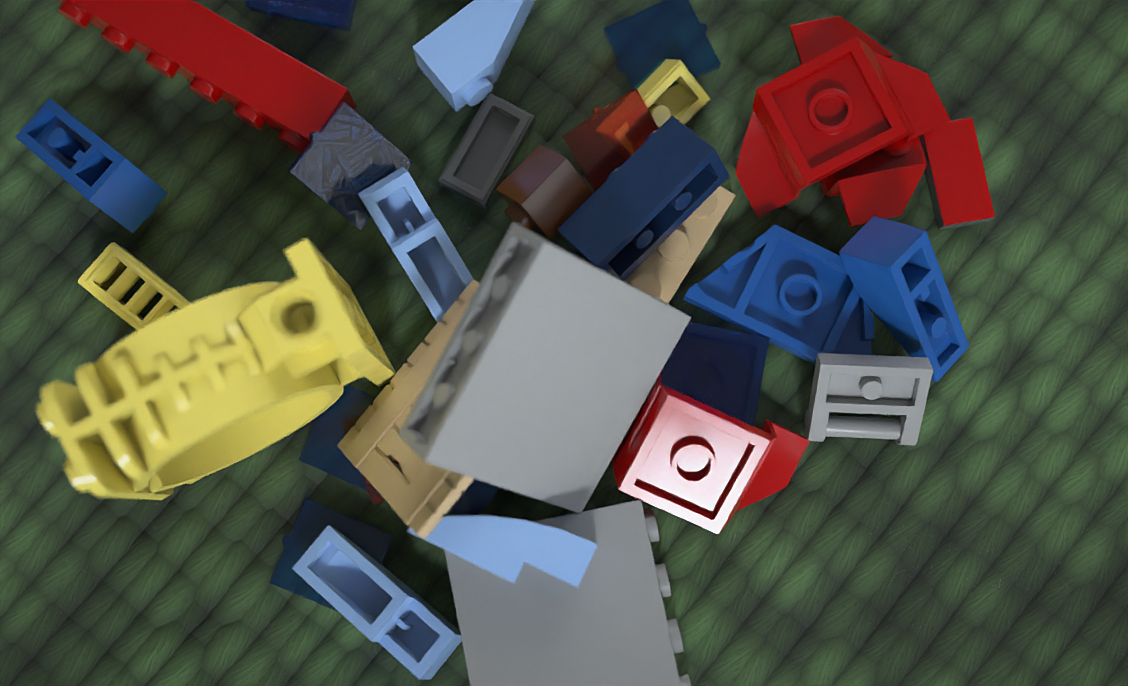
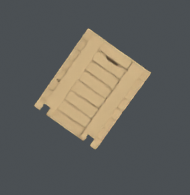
M476 280L470 282L458 297L459 300L452 304L441 318V322L438 321L425 337V341L421 342L407 359L408 362L404 363L390 380L391 383L384 387L373 401V405L366 409L355 423V427L353 426L337 445L348 460L390 504L399 517L423 539L427 538L443 518L442 515L448 512L461 496V492L465 491L474 478L424 462L398 436V433L480 283ZM397 460L400 464L397 465L393 461Z

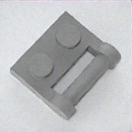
M817 353L809 407L804 416V437L810 441L820 442L824 441L825 436L895 439L897 445L915 446L919 437L933 373V367L929 359L925 357ZM829 413L896 415V418L831 416Z

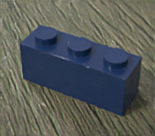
M671 116L659 129L653 131L646 138L644 144L621 167L615 169L608 176L606 182L557 230L587 263L624 282L729 177V174L716 150L674 116Z

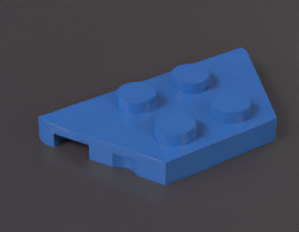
M774 225L744 250L739 251L724 262L721 267L690 287L683 298L684 301L814 365L816 364L817 353L872 355L871 340L875 339L874 317L870 312V307L856 292L841 256L778 225Z

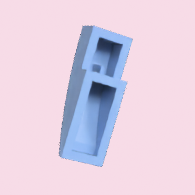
M402 167L361 191L358 195L438 323V321L441 322L443 315L455 301L459 300L458 297L474 279L409 172Z
M488 515L444 516L427 538L424 539L512 583H515L526 562L577 588L598 546L597 543L559 528L528 520ZM409 528L408 532L418 536L411 528Z
M330 525L325 528L292 568L370 641L379 642L419 680H431L462 641L460 630L389 570Z

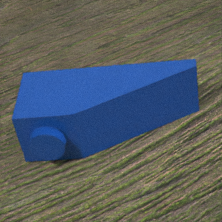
M51 98L47 100L15 136L86 199L131 233H134L143 221L154 213L157 205L168 194Z
M873 216L839 251V254L856 292L910 357H925L929 359L933 367L931 380L938 382L968 349L969 344L927 232L923 229Z

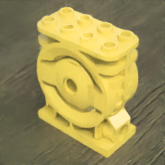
M308 239L285 250L297 273L294 277L282 283L264 282L230 289L186 305L129 335L104 353L94 364L87 363L77 368L75 377L78 386L53 381L41 388L42 402L36 406L38 416L45 428L53 436L59 437L68 455V458L64 459L66 473L78 490L81 492L90 490L99 497L163 500L174 493L173 487L192 484L204 476L226 468L263 450L303 427L332 406L344 391L343 386L362 377L368 378L378 387L390 382L396 372L350 286Z

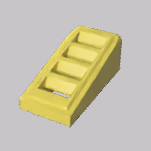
M115 242L106 247L78 280L82 287L136 330L167 315L175 305L180 309L191 304V302L128 250ZM141 277L146 282L125 304L121 299ZM158 292L161 293L163 297L144 319L138 315Z

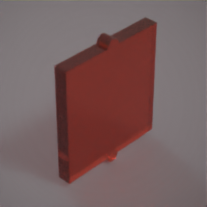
M635 88L604 108L595 107L591 117L562 136L594 192L606 182L608 176L615 169L621 167L644 144L646 138L653 131L659 129L641 95Z

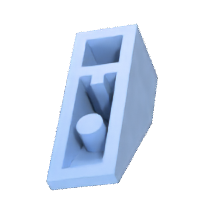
M473 0L413 46L419 68L456 112L466 104L474 106L480 103L492 91V84L497 81L535 0Z

